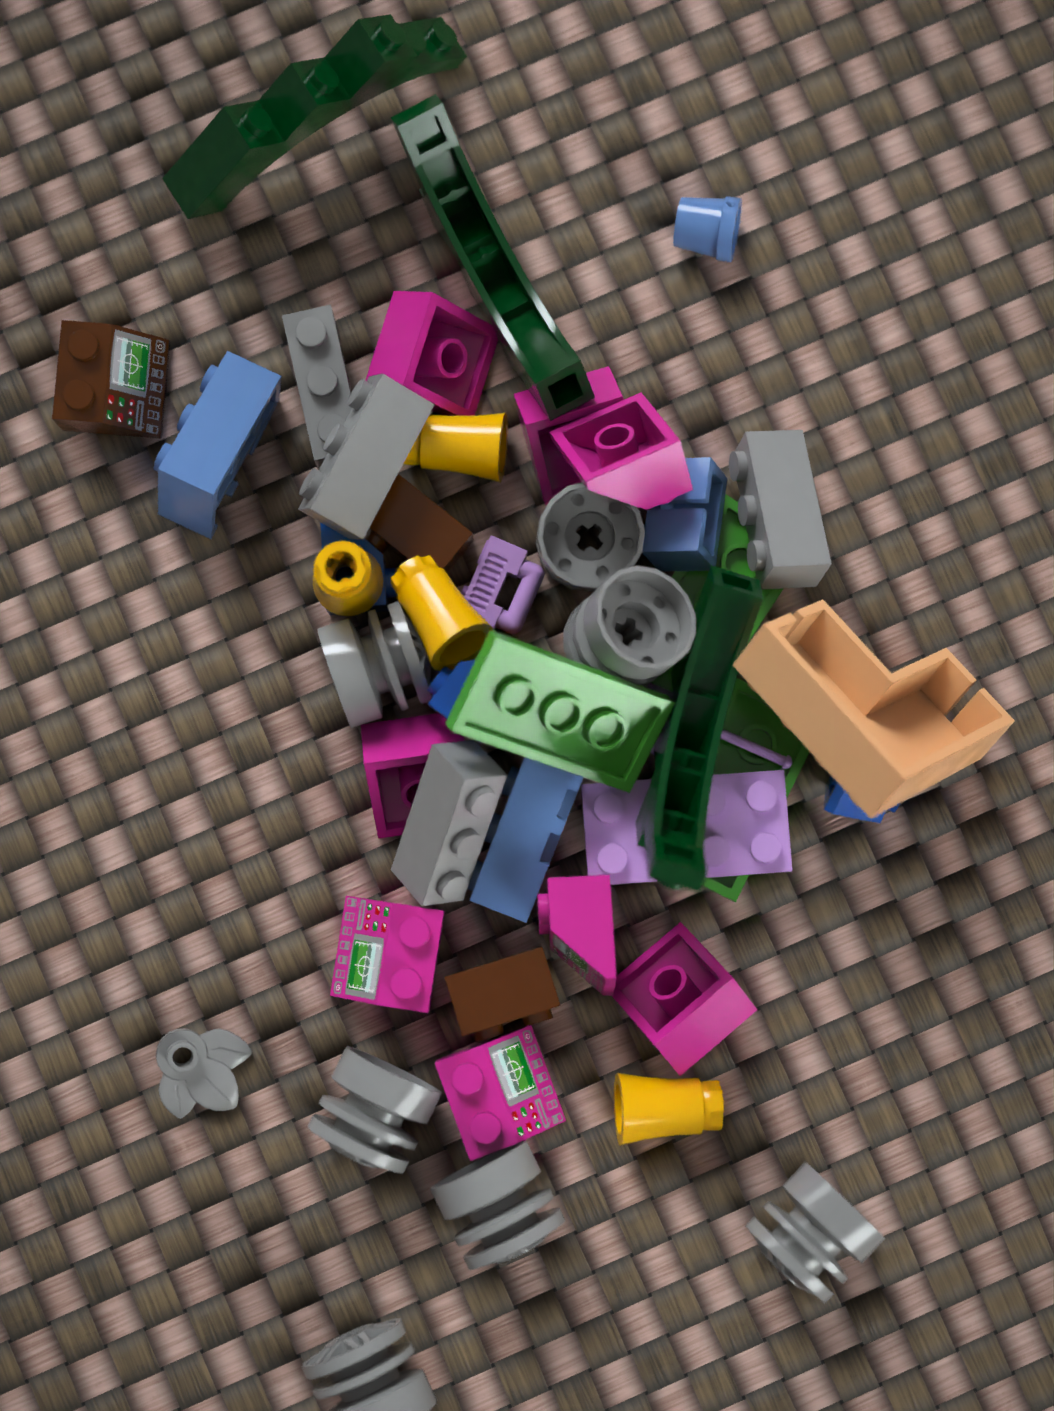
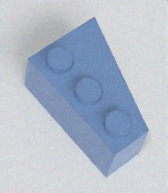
M229 351L226 352L218 367L212 364L208 368L200 385L202 395L196 405L189 403L185 407L177 424L178 436L172 445L165 443L156 457L153 469L158 472V515L212 539L218 527L215 523L216 509L224 495L233 496L239 484L233 479L247 455H253L279 402L281 375Z
M524 757L520 768L511 767L501 794L509 796L503 814H493L484 840L491 845L484 863L477 860L467 888L473 891L469 901L527 923L583 780L582 776Z

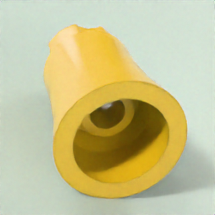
M507 413L468 416L429 414L403 464L421 465L422 469L474 475L501 483L507 455Z
M347 541L334 542L325 546L315 559L313 589L318 601L330 612L341 616L359 615L369 610L379 599L383 589L381 567L369 552L363 550L358 545ZM340 568H352L355 574L351 579L343 578L341 582L336 581V573Z
M430 555L425 557L415 556L408 559L399 566L398 571L391 577L390 584L398 594L397 600L418 633L433 669L441 671L447 666L453 670L459 662L473 660L478 656L489 631H494V629L471 606L457 589L446 571L440 568Z
M616 1073L614 1081V1118L619 1145L652 1138L702 1134L703 1130H722L724 1100L719 1080L700 1081L699 1078H658Z

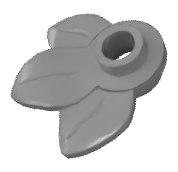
M220 1028L207 1031L201 1035L189 1029H175L168 1032L159 1041L156 1049V1060L160 1070L163 1072L158 1089L163 1105L179 1119L185 1117L193 1109L196 1102L214 1111H226L237 1107L239 1091L231 1069L249 1058L252 1054L249 1045L236 1034ZM182 1047L190 1049L192 1055L186 1063L180 1064L173 1060V1054L177 1049Z

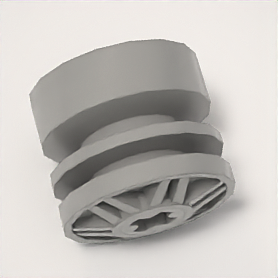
M581 482L567 486L550 499L538 523L536 547L541 564L554 580L572 590L593 592L618 570L633 567L636 564L643 550L645 529L640 511L636 506L589 491ZM594 527L600 533L596 541L601 547L598 550L591 546L586 548L585 551L579 549L577 544L580 536L576 533V530L581 528L587 532Z
M642 566L618 570L571 612L564 627L563 649L566 657L570 660L646 687L689 652L696 635V614L688 595L673 578L654 568Z
M398 601L387 605L394 627L383 630L376 609L368 611L370 635L360 637L349 618L317 629L336 691L351 728L383 718L380 694L390 691L401 711L409 709L403 690L404 686L414 683L421 704L429 702L432 698L431 693L427 691L431 684V669L421 639Z
M346 1046L331 1078L347 1090L349 1094L346 1100L323 1095L319 1101V1104L337 1116V1119L334 1120L323 1115L313 1114L307 1127L324 1139L333 1150L349 1159L371 1168H383L403 1174L409 1159L393 1149L391 1145L395 1144L406 1149L415 1150L419 1141L401 1127L403 1120L427 1124L442 1092L426 1081L389 1062L359 1049Z
M526 1140L493 1152L452 1173L430 1188L445 1220L469 1215L472 1221L455 1236L454 1240L457 1246H463L477 1240L482 1242L464 1255V1260L469 1270L478 1269L492 1263L499 1264L509 1261L539 1245L549 1233L565 1222L559 1207L536 1213V1210L554 1198L550 1188L527 1194L523 1187L541 1172Z
M804 1162L782 1185L786 1194L795 1204L792 1211L788 1214L777 1205L768 1201L763 1207L779 1223L778 1226L771 1232L754 1216L745 1226L753 1234L761 1249V1253L797 1288L817 1296L826 1303L834 1293L817 1276L826 1268L836 1279L844 1284L848 1277L835 1257L843 1251L853 1259L863 1263L886 1238L808 1163Z
M394 1318L377 1324H366L344 1333L327 1343L325 1348L313 1355L302 1365L306 1379H315L331 1374L312 1390L315 1399L340 1395L342 1400L329 1411H429L437 1402L423 1369H411L399 1372L397 1369L415 1350L411 1342L388 1347L406 1333L401 1318Z

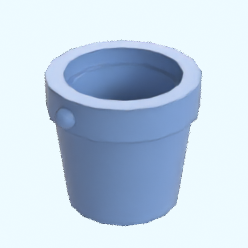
M726 196L725 199L681 197L674 227V247L715 257L717 261L731 263L738 239L742 198Z

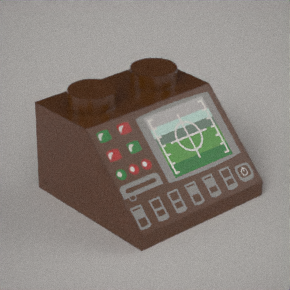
M62 320L52 419L63 431L162 439L170 341L114 324Z

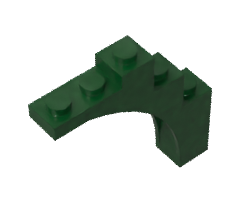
M391 14L358 19L325 57L290 63L259 100L223 107L162 179L187 219L222 212L259 174L325 125L362 103L405 82L426 74L456 69L467 58V55L458 43L454 30L446 24L442 17L399 24L395 22Z
M435 94L391 117L419 183L420 189L418 190L435 229L455 255L470 293L491 321L508 362L549 420L552 421L594 399L595 395L580 358L546 310L496 221L461 149L442 101Z
M712 565L694 610L696 614L695 638L689 652L674 664L671 672L672 700L675 704L654 744L656 769L636 819L637 845L646 849L648 878L655 879L662 886L673 890L687 888L700 892L707 875L704 853L706 817L720 738L738 671L733 664L748 644L764 600L760 580Z

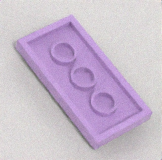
M784 770L713 775L704 839L706 878L792 872ZM652 779L636 780L630 793L602 783L581 784L587 876L610 875V885L657 882L655 879L648 878L646 849L637 845L636 819Z

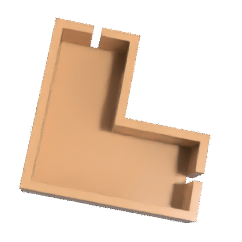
M824 600L803 607L793 615L789 613L763 624L733 664L735 669L746 680L748 686L761 696L779 716L782 724L797 736L814 755L817 763L832 775L849 794L852 802L861 808L870 819L980 760L1015 721L988 691L982 688L978 690L959 714L950 722L946 716L977 680L947 648L891 673Z

